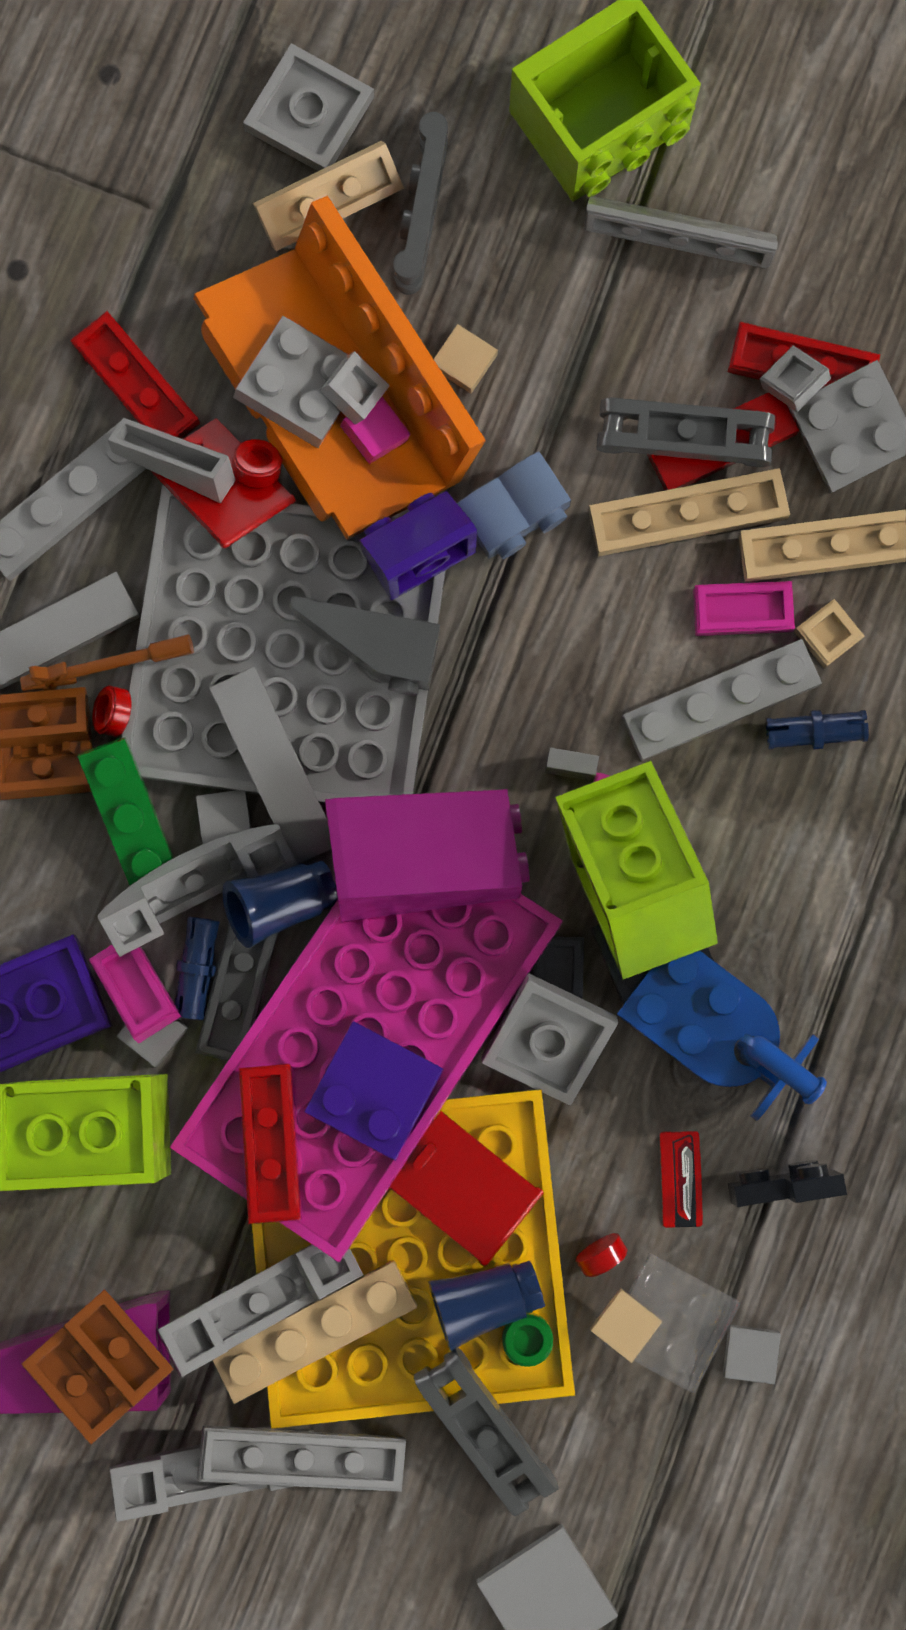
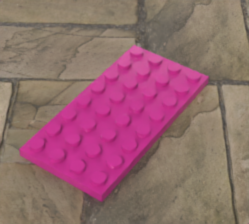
M520 894V898L344 922H341L339 902L337 900L170 1148L247 1200L239 1068L291 1064L302 1220L283 1221L280 1223L337 1262H341L518 992L525 977L531 972L560 928L563 920ZM353 1021L443 1068L436 1086L396 1161L304 1112Z

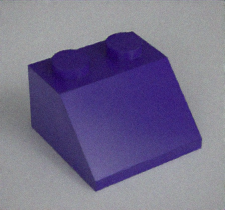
M447 491L436 497L433 493H427L417 498L407 507L408 513L394 521L390 517H386L373 523L365 530L366 537L360 539L361 550L391 601L476 553L477 529Z

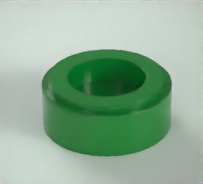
M526 1313L527 1318L506 1324L503 1328L502 1344L504 1351L511 1361L520 1366L530 1367L542 1363L549 1356L553 1347V1334L549 1324L543 1317L535 1313Z

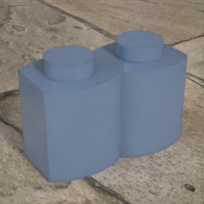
M538 451L511 467L498 478L478 488L457 504L477 529V542L488 559L497 554L502 559H505L527 544L523 537L540 527L542 532L546 533L566 520L567 515L564 511L570 507L571 499Z

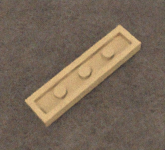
M780 468L589 505L588 509L598 557L787 520L790 516Z
M906 510L740 531L738 539L745 582L906 562Z
M392 1260L229 1349L228 1352L215 1358L213 1362L235 1404L416 1309L417 1304L395 1260Z

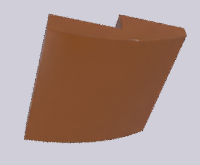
M86 687L0 695V800L92 792L78 759L80 753L93 749Z
M105 1289L21 1364L89 1445H92L174 1370Z

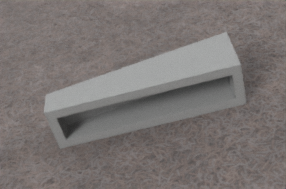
M123 418L108 439L113 453L218 503L222 502L235 482L229 456L129 419Z

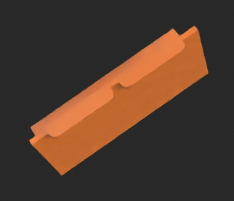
M328 195L311 202L295 249L194 294L193 299L206 318L201 327L204 341L235 390L282 316L287 317L348 355L355 351L390 385L382 397L411 435L407 442L371 464L366 461L340 427L343 419L346 417L342 412H340L320 447L316 448L246 406L254 418H262L267 426L266 436L268 441L279 451L282 456V464L315 516L321 522L332 516L346 540L364 532L373 523L383 518H391L407 510L409 504L427 493L436 495L460 483L484 445L486 439Z

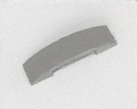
M252 667L210 687L273 823L279 825L297 865L330 850L331 841L328 819L256 668Z
M278 824L247 829L205 843L164 863L120 893L97 917L116 952L121 957L164 935L160 925L162 922L223 892V885L226 881L253 878L296 866L297 862Z
M311 1244L173 1320L157 1331L180 1377H183L300 1309L363 1276V1273L350 1248L341 1262H337Z
M312 1428L296 1429V1430H295V1431H313V1432H314V1430H313ZM201 1444L154 1454L109 1467L116 1522L169 1512L168 1507L263 1488L274 1491L294 1486L199 1482L197 1474Z

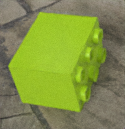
M617 0L512 68L509 112L569 198L574 202L585 194L588 197H592L600 193L609 185L611 177L623 169H626L628 172L635 170L650 157V152L661 144L665 143L667 146H670L681 140L690 130V123L696 108L695 105L701 83L642 0Z
M651 761L555 797L571 861L623 980L718 944L709 881Z
M168 1074L18 1081L0 1084V1191L156 1183L171 1175Z

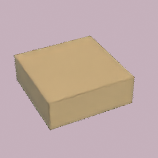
M457 324L435 356L434 361L447 379L471 394L497 357L498 350Z
M835 599L794 630L795 634L800 639H803L805 646L824 669L865 637Z
M620 1288L590 1327V1330L632 1363L663 1321Z

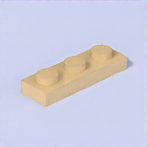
M379 141L254 202L253 205L272 248L278 251L298 240L311 202L328 195L341 217L345 218L404 189L386 143Z

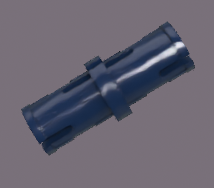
M812 710L809 716L766 718V737L769 736V739H767L768 749L812 745L813 750L823 749L824 744L867 742L869 728L868 723L864 722L867 720V713L865 710H860L858 712L822 715L821 710Z
M188 916L182 960H177L176 970L180 972L174 1005L181 1018L204 1020L210 976H215L216 966L212 965L220 921Z

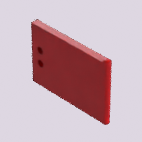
M217 418L183 439L229 456L231 467L234 450L240 444L235 436ZM151 471L214 537L223 549H226L296 501L294 495L290 494L278 480L268 487L254 488L242 484L235 477L234 484L222 502L218 503Z
M442 1111L432 1121L390 1186L393 1191L476 1257L479 1263L485 1267L544 1194L541 1188L533 1186Z

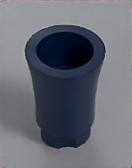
M323 861L307 866L299 864L282 871L253 878L226 881L223 885V902L227 918L235 936L246 948H250L292 925L319 916L323 910L332 907L338 900L337 887L331 870Z
M531 1261L512 1266L510 1263H506L468 1275L428 1281L436 1313L450 1352L480 1335L506 1324L527 1318L526 1313H532L533 1310L545 1307L542 1291Z

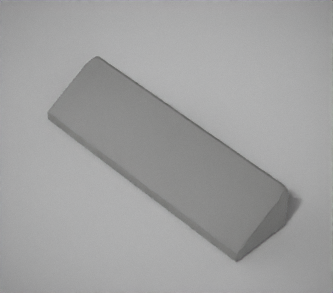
M596 196L589 198L583 229L590 232L766 269L770 267L778 245L777 236L772 233Z

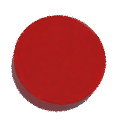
M251 439L240 443L235 448L232 470L236 479L242 484L254 488H263L274 484L280 477L282 456L270 442Z
M108 685L99 692L92 713L93 726L98 733L118 737L124 732L129 722L132 707L131 695L127 689Z
M612 1233L587 1246L578 1254L575 1260L586 1277H596L619 1264L626 1257L628 1249L619 1234Z

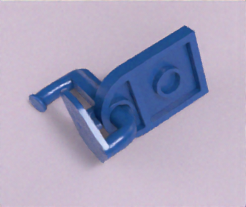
M701 951L652 968L617 1013V1016L707 1083L720 1087H737L748 1084L757 1078L766 1082L771 1087L750 1115L755 1121L761 1118L786 1084L802 1096L805 1104L815 1102L826 1088L827 1081L824 1077L817 1078L801 1065L819 1038L812 1034L793 1058L779 1049V1024L770 1005L759 994ZM734 1048L739 1052V1058L743 1064L736 1059Z

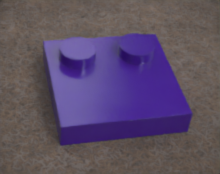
M353 1021L304 1112L396 1161L436 1086L443 1068Z

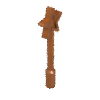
M187 634L150 643L148 648L69 667H67L66 662H60L50 667L30 666L28 667L29 674L20 677L21 689L23 691L40 688L44 691L55 690L57 686L76 684V677L148 660L156 663L193 654V643L190 635Z

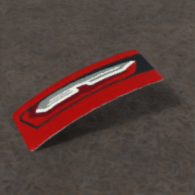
M697 1131L661 1132L663 1226L665 1228L700 1227L703 1224L699 1133Z

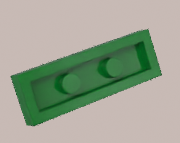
M123 737L80 753L78 759L128 884L131 886L149 872L174 859L127 738Z

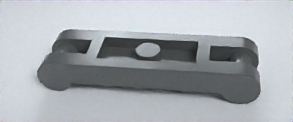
M438 112L425 114L419 122L420 150L423 158L421 165H412L408 193L415 194L413 211L404 210L400 229V239L407 240L406 249L399 252L393 261L395 286L401 293L406 295L418 292L423 284L448 150V122Z
M605 398L601 400L599 415L604 419L603 431L597 435L596 449L600 452L611 454L628 452L734 462L750 467H768L771 465L773 450L768 447L769 434L773 433L775 428V415L771 413L623 398ZM623 420H638L637 433L622 432ZM737 429L749 432V444L735 443Z
M460 1348L443 1356L444 1362L431 1369L429 1366H426L414 1374V1381L423 1397L513 1516H518L529 1509L528 1502L539 1495L546 1498L559 1490L558 1483L549 1467L544 1462L542 1463L474 1372L468 1358ZM456 1380L462 1389L449 1397L443 1387ZM524 1473L528 1477L519 1484L513 1481Z

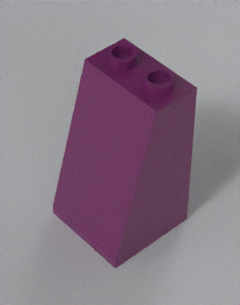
M507 789L325 799L341 922L520 898L522 883L530 881L526 852L517 853L514 834L522 833L520 809L518 804L510 805Z
M170 1290L157 1291L118 1304L171 1365V1357L157 1331L159 1328L170 1323ZM69 1320L0 1342V1414L62 1413L21 1364ZM171 1373L129 1411H157L171 1393Z

